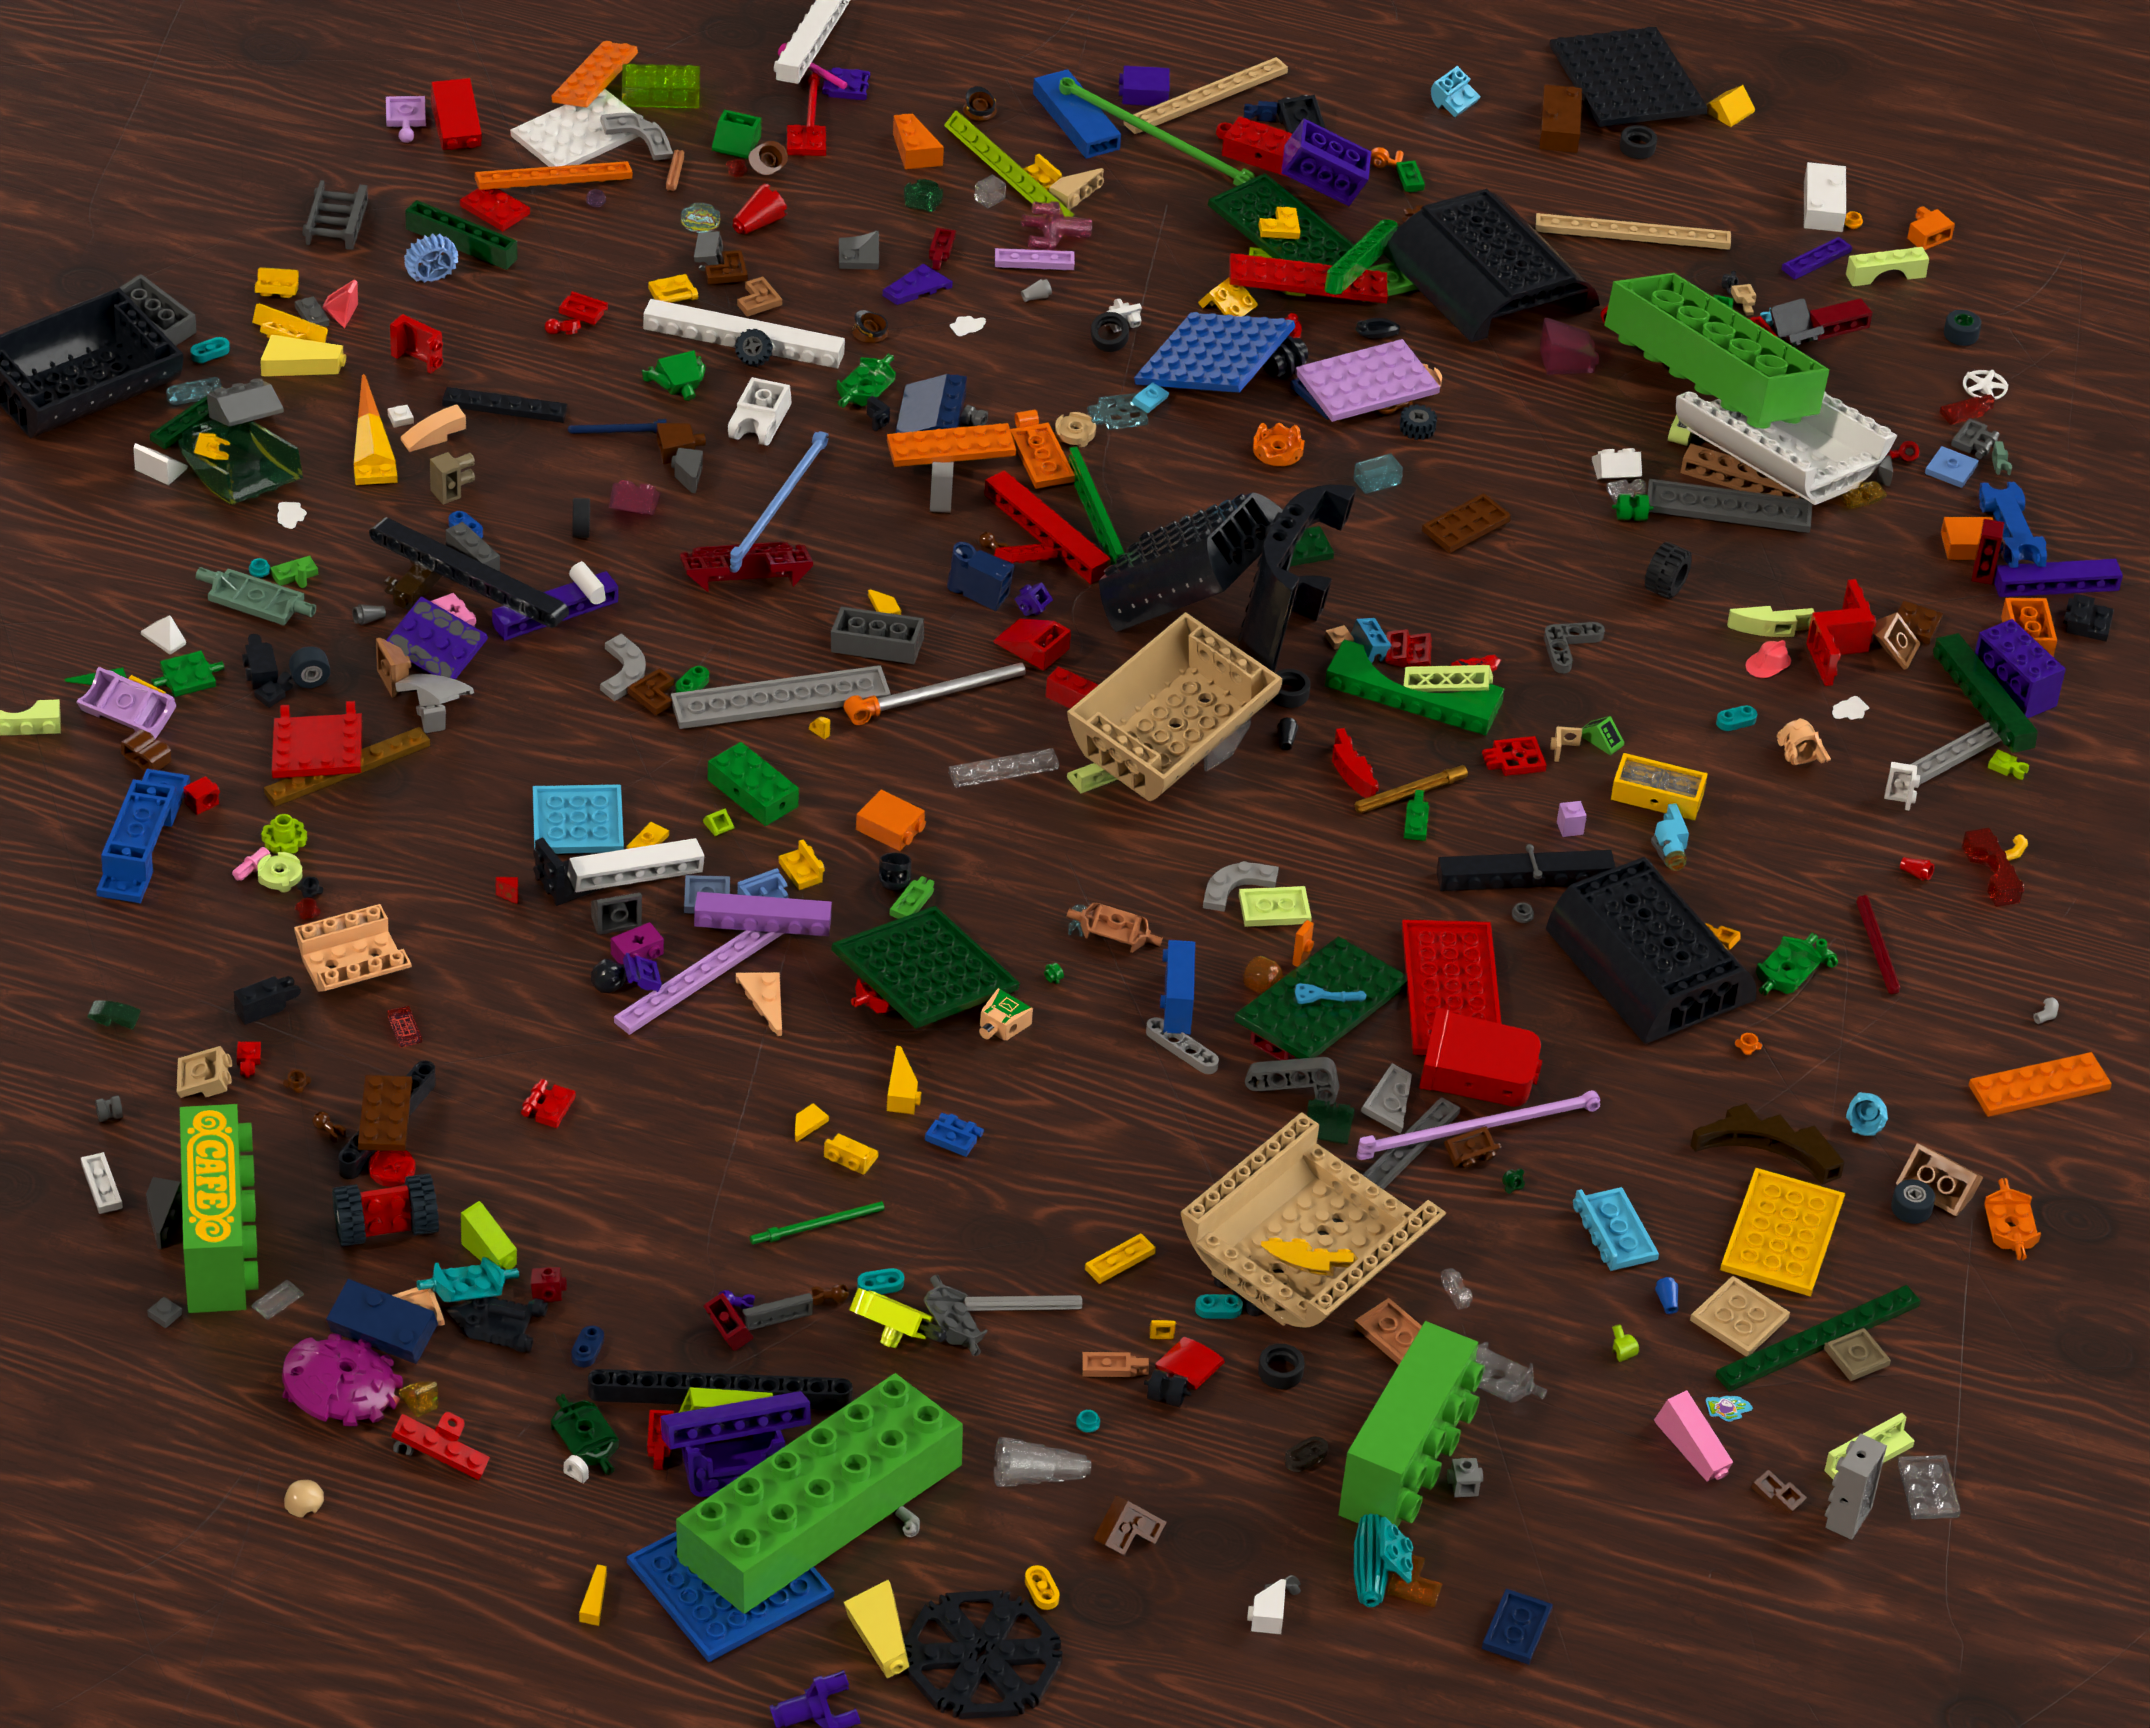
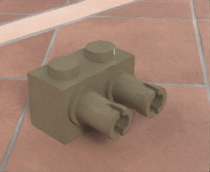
M447 452L430 459L431 492L443 505L460 499L461 486L475 481L472 469L469 468L461 472L462 469L475 465V460L471 453L454 458Z

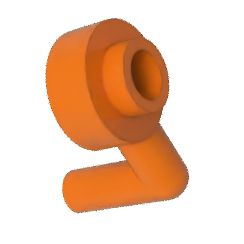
M1377 147L1371 151L1370 163L1378 168L1388 165L1396 169V163L1402 162L1404 153L1397 151L1395 159H1391L1386 149Z

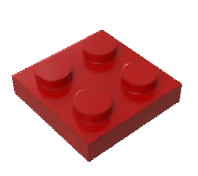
M787 125L788 155L826 156V126L814 125V131L808 133L806 131L807 125Z

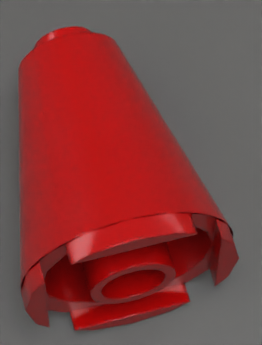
M764 183L759 186L734 217L733 228L737 233L748 234L787 215L784 211L787 209L783 198L776 190L772 192L769 189L770 185Z

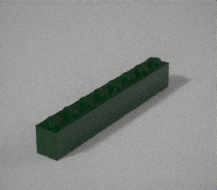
M1957 633L1936 638L1935 647L1933 648L1934 657L1938 659L1944 670L1950 674L1954 682L1962 689L1964 695L1970 699L1973 706L1978 709L1984 720L1989 722L1993 731L2001 738L2004 745L2012 753L2035 748L2038 734L2037 729L1961 635Z

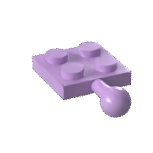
M425 96L386 97L387 127L402 126V129L399 131V139L404 143H409L414 139V132L410 129V126H426Z

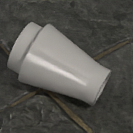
M1040 279L1021 291L1024 302L1048 298V295L1052 294V289L1047 279Z

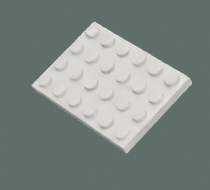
M606 89L587 108L565 104L510 130L511 137L548 167L582 164L639 136L633 133L605 135L600 122L601 115L624 112L635 113Z

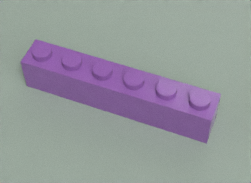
M697 892L694 927L829 936L832 902Z

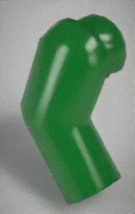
M1818 939L1816 941V950L1822 956L1821 962L1827 964L1830 968L1837 966V955L1827 948V941L1825 939Z

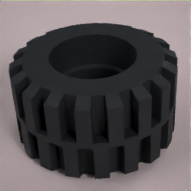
M1664 542L1656 550L1648 565L1645 575V588L1667 599L1673 598L1681 590L1687 579L1692 563V553L1670 542Z

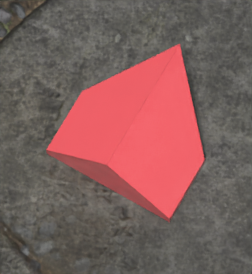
M354 279L330 294L322 306V309L344 328L347 326L358 305L357 281Z

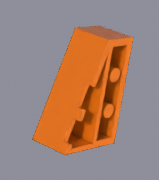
M894 115L893 136L904 168L914 169L943 166L944 147L915 115Z

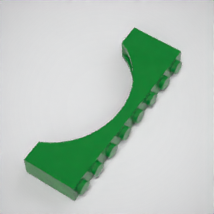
M1345 639L1327 669L1325 681L1326 687L1485 736L1502 705L1504 688L1489 684V690L1454 693H1429L1410 689L1395 683L1381 674L1368 659L1364 645Z

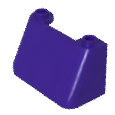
M781 1430L754 1434L751 1440L709 1445L704 1443L681 1447L691 1492L698 1497L711 1496L785 1447V1440Z

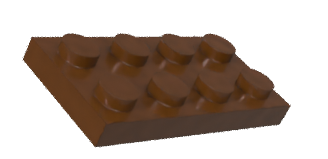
M1483 493L1423 524L1422 531L1448 553H1451L1510 522L1511 514Z
M365 1075L358 1150H406L412 1076Z

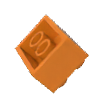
M2005 598L2001 615L2002 622L2013 619L2054 657L2057 637L2047 598Z

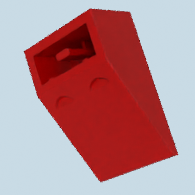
M1019 619L995 638L993 643L1044 671L1070 649L1071 630L1055 621Z

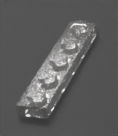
M1053 748L949 766V775L954 786L960 787L1059 769V761Z

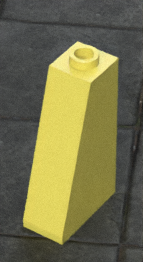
M271 335L261 358V376L339 374L341 366H345L346 354H343L342 345Z
M889 1580L845 1601L844 1605L848 1618L886 1678L899 1674L909 1668L896 1602Z

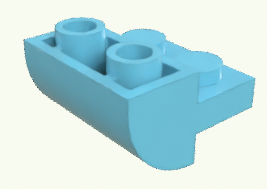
M1458 66L1435 81L1431 88V96L1437 108L1439 109L1444 106L1454 117H1457L1475 104L1481 96L1468 84L1470 78Z

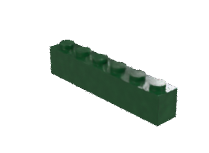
M418 200L405 210L406 229L422 236L426 235L427 237H430L432 233L435 236L441 234L443 237L446 236L454 243L456 250L505 270L517 260V240Z

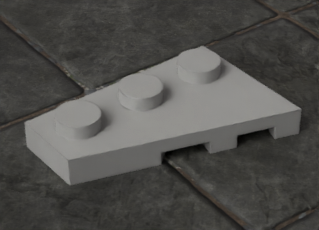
M1392 1063L1363 1105L1361 1112L1401 1134L1412 1074Z

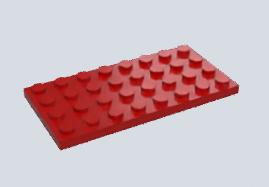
M1402 920L1413 1055H1426L1436 1008L1501 1024L1491 922Z

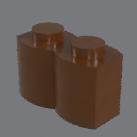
M139 729L121 742V754L128 761L137 764L144 772H146V769L160 770L171 762L170 747L166 743L155 740L154 736L145 730Z

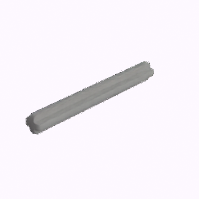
M1080 1295L966 1297L964 1305L967 1307V1311L1079 1310L1082 1308V1297Z

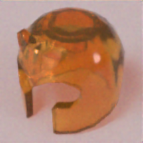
M1260 955L1254 957L1247 965L1243 982L1247 988L1261 995L1284 978L1285 975H1282L1281 967L1277 962Z

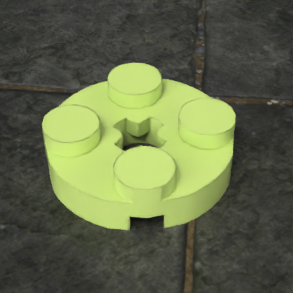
M278 852V856L272 857L271 854L266 855L259 861L257 866L258 882L280 892L290 891L291 887L298 884L303 876L302 866L298 857L286 852Z

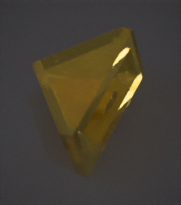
M419 1381L398 1390L400 1396L416 1418L438 1408V1387L436 1381Z

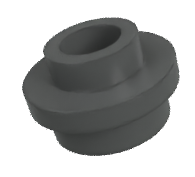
M1518 903L1512 909V917L1517 922L1527 923L1533 919L1534 911L1531 905Z

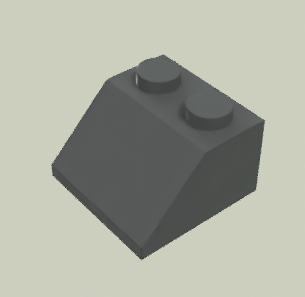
M641 893L592 900L591 917L597 934L630 930L641 926Z

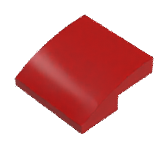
M1408 629L1387 632V639L1392 645L1386 654L1387 664L1399 667L1431 666L1432 638L1430 633L1409 635Z
M1183 1337L1155 1363V1367L1158 1370L1168 1372L1170 1376L1177 1374L1188 1377L1187 1388L1196 1390L1225 1361L1224 1358L1205 1345Z

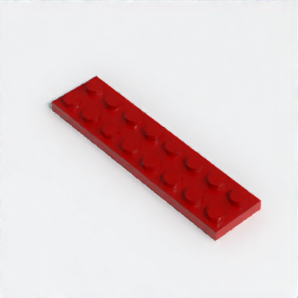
M1230 253V285L1386 304L1388 299L1387 272L1366 270L1341 294L1335 295L1329 294L1324 290L1327 271L1332 265Z

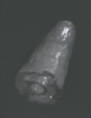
M999 1437L996 1444L994 1460H997V1467H994V1481L996 1486L999 1487L1084 1479L1091 1472V1461L1087 1460L1086 1455L1072 1453L1065 1449L1048 1448L1042 1444L1028 1443L1020 1439Z

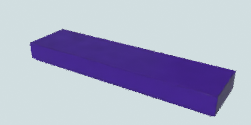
M1837 237L1782 264L1781 270L1793 279H1797L1851 253L1852 246L1842 238Z

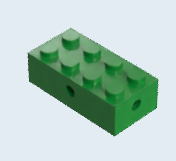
M742 742L708 761V781L765 827L798 807L799 788Z

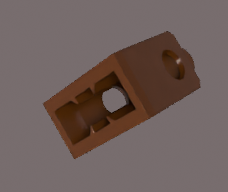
M657 423V443L663 464L672 463V457L677 455L678 448L695 450L696 446L706 445L705 434H693L691 425L688 423Z

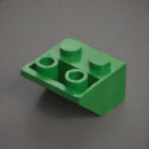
M724 110L718 120L712 151L748 159L749 153L755 148L761 137V118Z

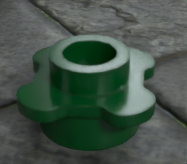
M1519 1168L1517 1170L1510 1169L1505 1172L1502 1178V1182L1506 1186L1505 1192L1510 1194L1513 1190L1524 1187V1170Z

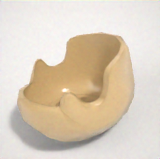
M298 1480L292 1483L284 1498L285 1508L290 1514L297 1517H304L306 1513L311 1511L316 1513L324 1502V1492L312 1480Z

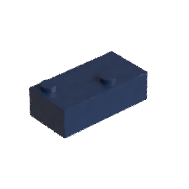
M350 1279L345 1283L326 1318L331 1332L341 1334V1336L357 1342L360 1339L366 1340L371 1343L372 1348L417 1364L438 1325L434 1311Z

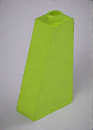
M690 1387L679 1413L773 1396V1393Z

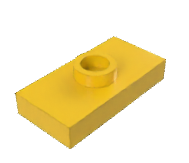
M650 822L628 844L626 849L662 844L669 836V830Z

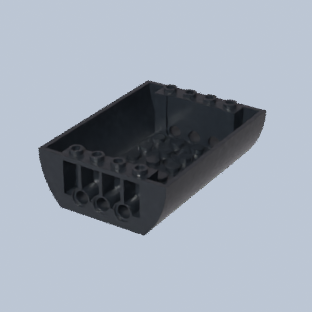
M1645 857L1571 884L1559 898L1550 914L1546 931L1644 1044L1756 1000V984L1750 973Z

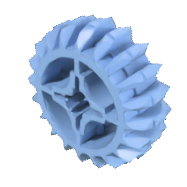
M432 233L430 237L424 235V238L421 240L417 238V243H411V248L406 249L407 254L404 256L407 272L416 282L421 280L425 283L426 281L432 282L441 278L445 279L447 274L452 275L451 270L456 269V263H458V251L454 243L441 234L435 236Z

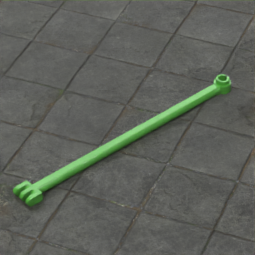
M1066 77L1060 80L1059 90L1062 94L1069 95L1072 93L1228 175L1234 179L1233 184L1238 186L1255 178L1253 172L1245 168L1239 171L1079 87L1073 79Z

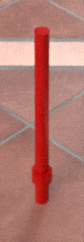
M811 71L808 80L810 85L806 126L808 133L814 131L817 88L820 84V76Z

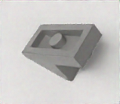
M444 705L416 706L417 715L422 718L424 733L445 729L446 710Z

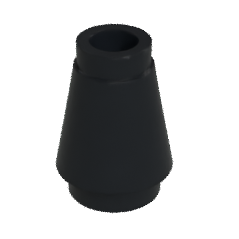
M1286 717L1282 718L1277 724L1279 747L1282 750H1291L1298 731V725L1294 719Z

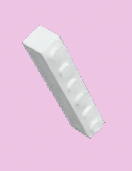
M694 838L569 858L567 875L575 892L700 873L703 872L705 856L697 839Z

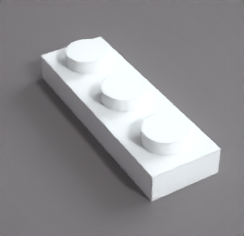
M104 1152L81 1157V1165L99 1214L122 1209V1200Z

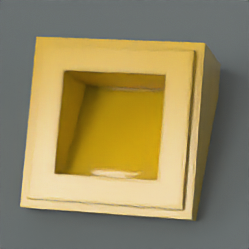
M1151 1320L1150 1339H1174L1175 1321Z

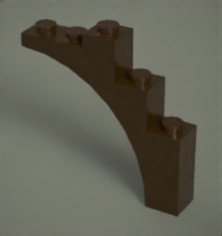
M1747 1103L1728 1109L1725 1119L1717 1120L1712 1124L1693 1130L1690 1145L1695 1152L1721 1146H1747L1767 1150L1799 1164L1810 1172L1822 1185L1841 1178L1845 1163L1815 1125L1795 1132L1781 1114L1761 1121Z

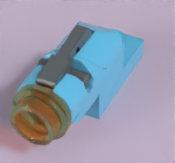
M1677 803L1668 804L1667 813L1664 814V821L1657 823L1655 834L1651 838V843L1657 850L1658 855L1665 865L1673 871L1681 870L1686 865L1687 857L1684 849L1687 847L1689 836Z

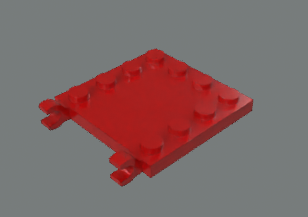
M346 701V714L291 717L290 705L280 706L281 718H274L272 778L361 773L362 713L356 714L355 701Z

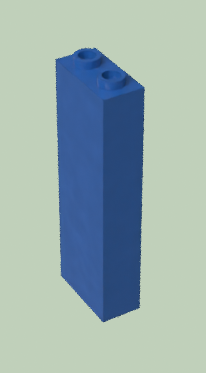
M1068 69L1034 78V96L1086 159L1120 150L1121 133L1099 107L1072 93L1064 95L1060 92V80L1066 77L1073 79L1075 84L1083 88Z

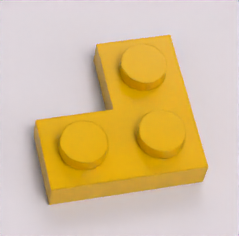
M1277 207L1275 212L1276 219H1259L1260 237L1300 238L1296 208Z

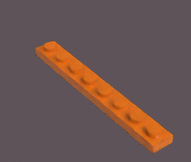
M628 161L482 171L475 172V181L479 190L508 189L510 187L547 186L551 184L565 185L568 183L605 182L608 180L622 181L632 179L633 172Z

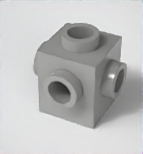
M1477 1458L1452 1459L1451 1469H1447L1448 1484H1452L1454 1497L1479 1495L1480 1483L1483 1482V1470L1478 1468Z

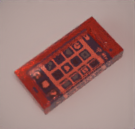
M409 1006L387 1011L388 1020L400 1048L422 1043L421 1033Z

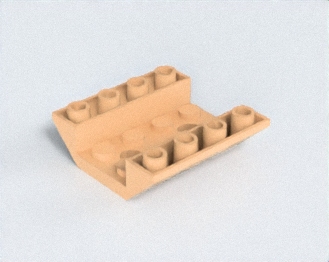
M381 904L294 927L303 963L318 992L412 967L405 950L397 949L388 932V918Z

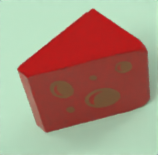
M496 877V895L518 904V877Z

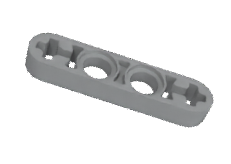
M1155 1017L1148 1020L1146 1034L1151 1039L1204 1074H1213L1217 1071L1219 1058L1215 1053L1183 1032L1181 1034L1167 1033V1031L1163 1033L1164 1019ZM1177 1038L1179 1041L1170 1042L1168 1039ZM1193 1049L1196 1053L1189 1054L1185 1050Z

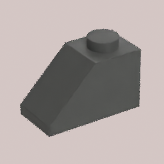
M678 448L677 455L672 457L671 468H675V478L691 493H696L703 467V451Z

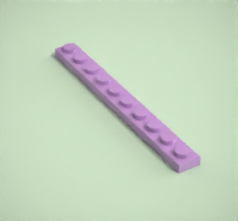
M744 931L664 983L659 992L652 991L615 1015L614 1023L629 1035L784 933Z

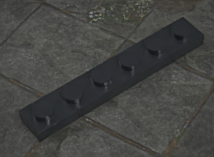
M451 387L446 388L442 399V406L445 407L457 404L460 409L560 423L564 422L567 413L566 403Z

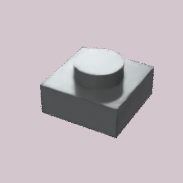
M163 1297L148 1309L147 1313L150 1319L167 1328L182 1315V1308Z

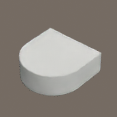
M571 1455L564 1462V1473L584 1484L589 1478L587 1464L575 1455Z

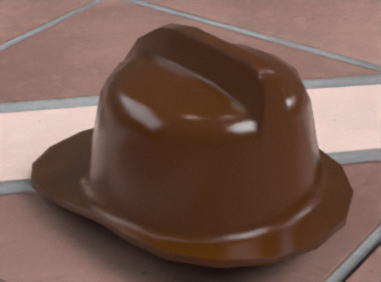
M767 141L754 148L749 153L748 160L753 170L761 175L768 176L783 168L787 163L788 154L780 143Z

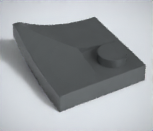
M879 231L861 236L839 238V269L879 270Z

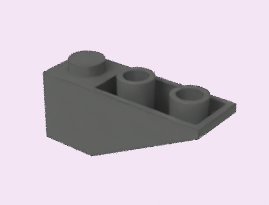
M153 1177L146 1193L147 1211L157 1248L161 1249L164 1241L169 1239L171 1223L176 1222L177 1208L182 1206L181 1182Z

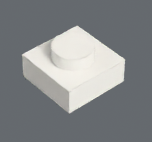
M408 405L388 408V416L394 428L414 424V417Z

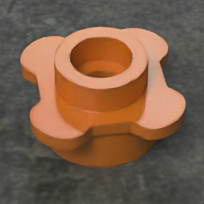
M1744 1033L1740 1039L1735 1041V1046L1741 1048L1745 1055H1751L1753 1051L1761 1050L1762 1044L1758 1042V1037L1753 1033Z

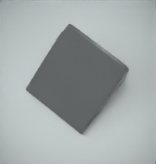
M1889 455L1879 465L1876 482L1886 486L1891 485L1893 475L1892 461Z

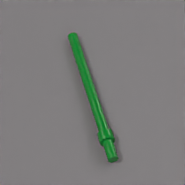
M881 1201L781 1228H768L766 1232L750 1235L749 1238L752 1245L765 1241L774 1242L780 1240V1237L883 1211L885 1208Z

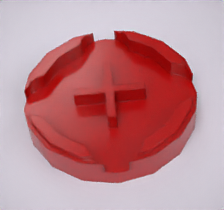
M379 1150L371 1156L368 1164L370 1177L376 1183L388 1187L405 1184V1177L414 1176L416 1169L415 1160L407 1150L381 1152Z

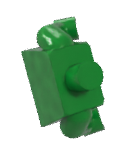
M693 350L658 359L655 370L653 366L649 367V371L643 369L642 377L644 381H655L664 389H667L671 395L682 393L684 400L690 401L696 397L694 390L698 388L699 383L704 378L706 365L701 361V356H698L696 359V354Z

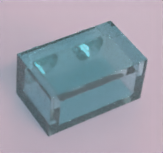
M1390 453L1356 463L1354 480L1365 494L1401 484L1403 467Z

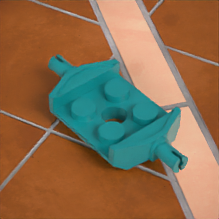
M482 1257L481 1265L441 1270L439 1263H435L432 1278L417 1280V1289H432L433 1292H437L444 1302L500 1296L505 1279L519 1278V1271L517 1268L501 1269L486 1257Z

